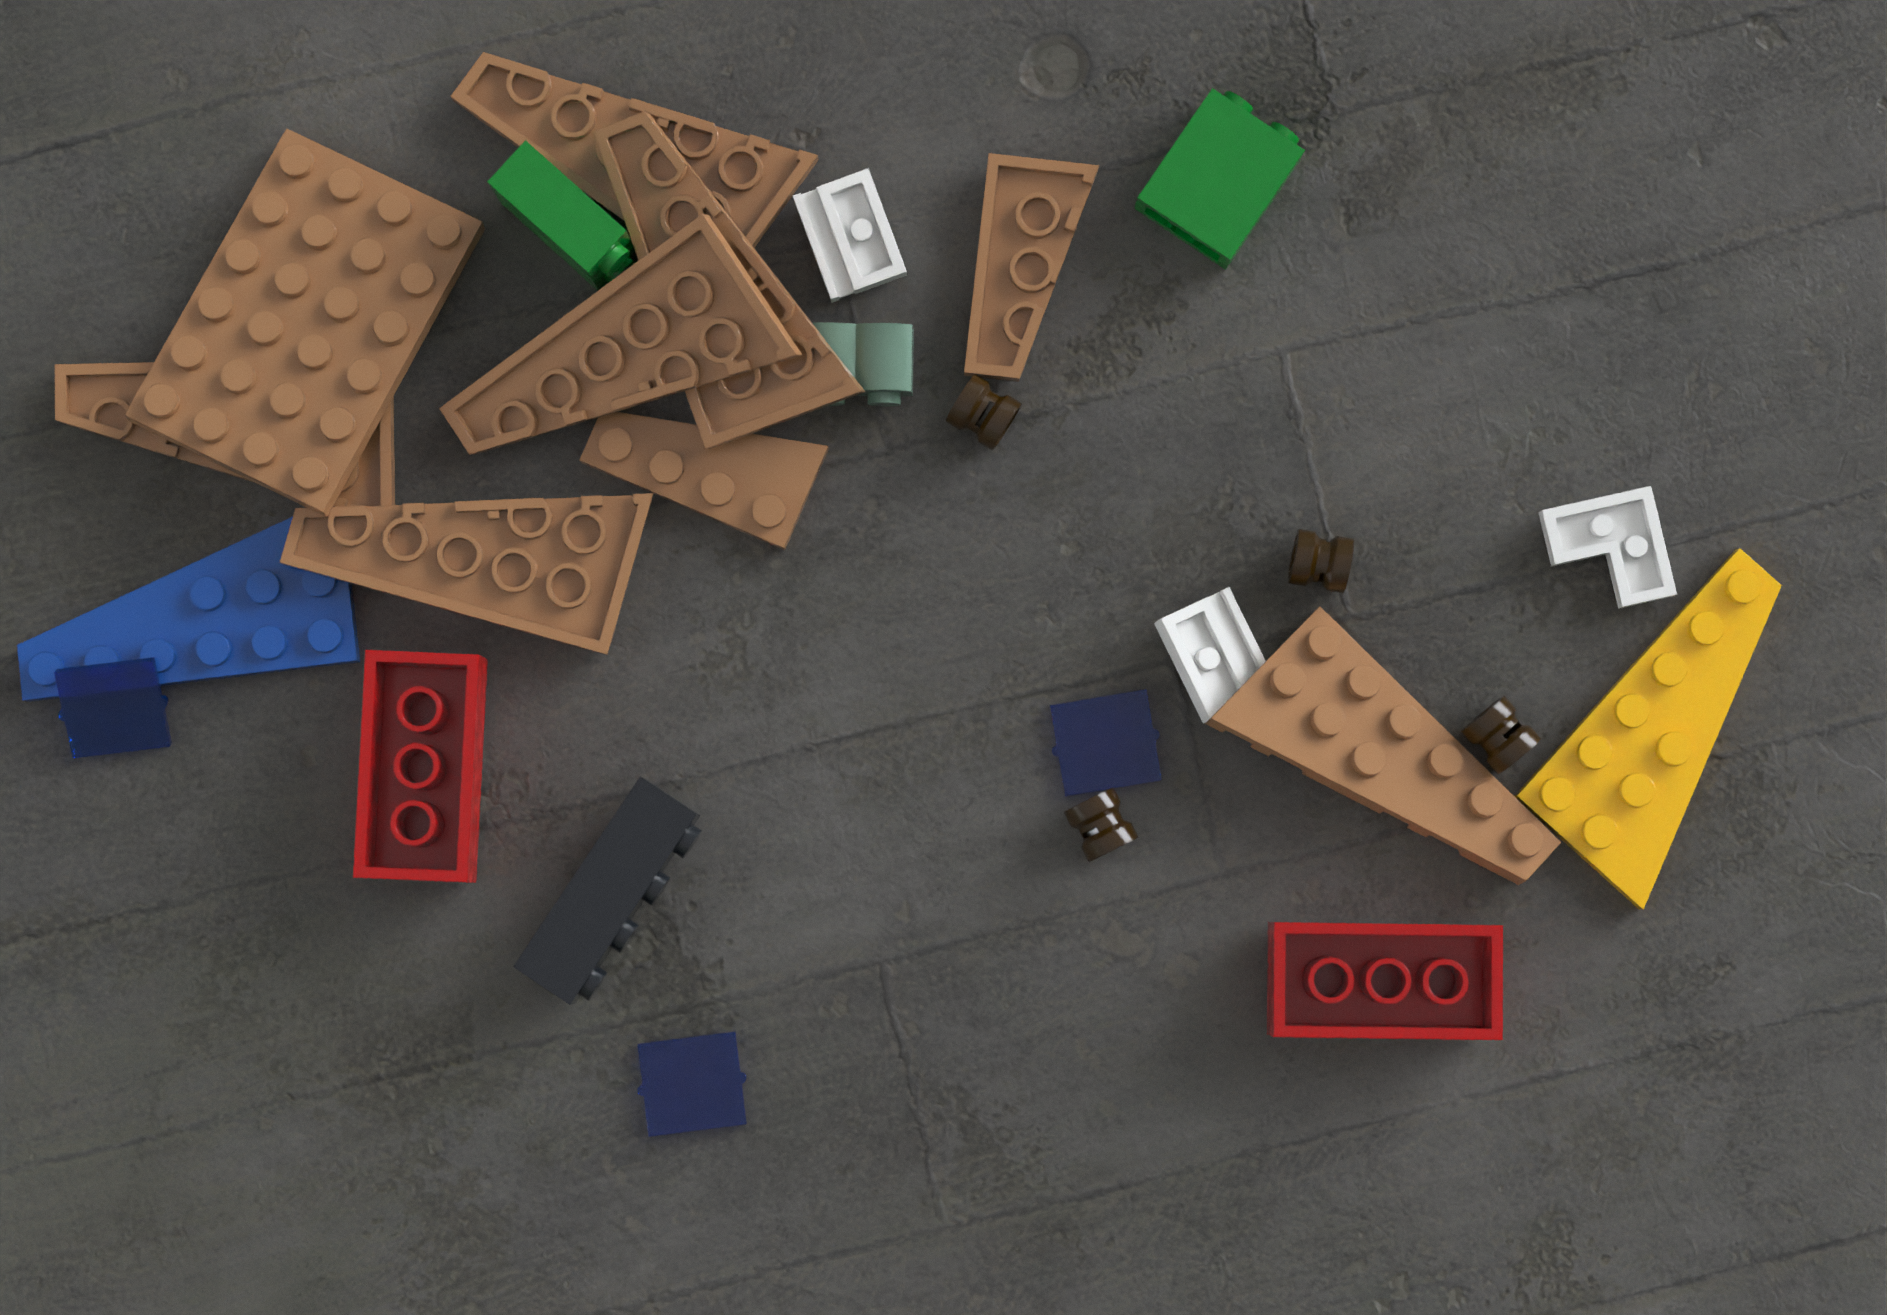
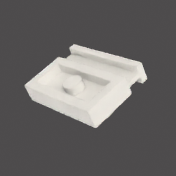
M869 168L816 187L815 190L804 194L793 195L794 203L831 303L853 293L858 294L907 276L905 265Z
M1230 587L1165 616L1154 623L1203 724L1265 662L1263 654Z

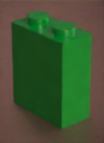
M1212 88L1137 197L1134 209L1226 270L1300 162L1305 150L1297 145L1299 138L1287 127L1277 122L1267 125L1251 114L1253 107L1242 97L1231 91H1226L1222 95Z
M526 140L487 181L500 203L596 290H600L635 264L631 257L636 252L627 231Z

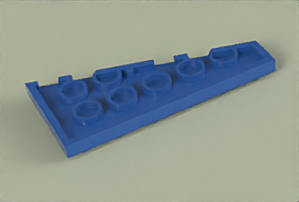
M290 517L18 644L22 701L31 702L360 662L352 584L280 563L293 518Z

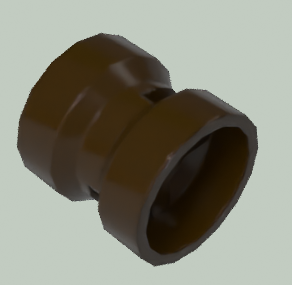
M974 374L957 398L946 418V422L958 430L969 429L977 434L978 442L993 451L1010 427L1022 403L1009 395L999 396L990 390V385L987 381ZM993 402L994 405L982 425H978L989 405Z
M1298 529L1291 553L1288 584L1305 587L1310 582H1322L1326 591L1343 594L1351 570L1354 539L1336 536L1330 542H1327L1325 539L1319 538L1316 532Z
M1505 696L1491 704L1461 731L1471 744L1480 745L1487 753L1486 762L1497 774L1513 765L1541 740L1531 726L1522 725L1515 717L1516 708Z
M1114 787L1064 811L1070 826L1078 829L1083 838L1081 848L1088 862L1139 838L1132 823L1123 820L1119 812L1121 801Z

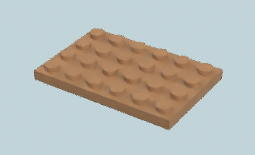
M286 128L127 409L125 417L130 422L327 517L485 230L483 222Z

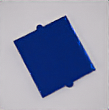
M154 657L56 669L54 674L62 707L58 713V718L61 721H65L73 758L171 746L172 741L165 711L169 699L166 695H162Z
M1146 689L1050 705L1056 746L1052 748V754L1059 758L1065 797L1108 790L1112 787L1120 788L1162 780L1155 742L1159 738L1160 733L1158 730L1153 729Z
M736 1031L638 1044L642 1085L638 1087L637 1091L639 1095L644 1096L649 1137L747 1124L742 1085L747 1080V1075L741 1072Z

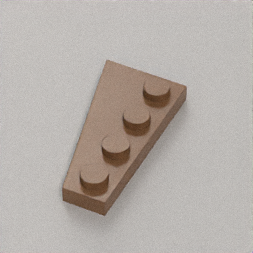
M989 153L964 376L972 377L976 374L980 378L1020 381L1096 178L1099 165Z
M614 412L598 417L579 461L785 550L829 447L750 434L718 447L705 449L698 427L695 424Z

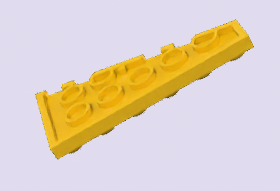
M1741 548L1736 549L1514 795L1533 815L1639 910H1643L1782 586Z

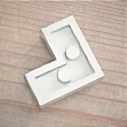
M1651 486L1538 512L1551 567L1606 555L1618 609L1677 595Z

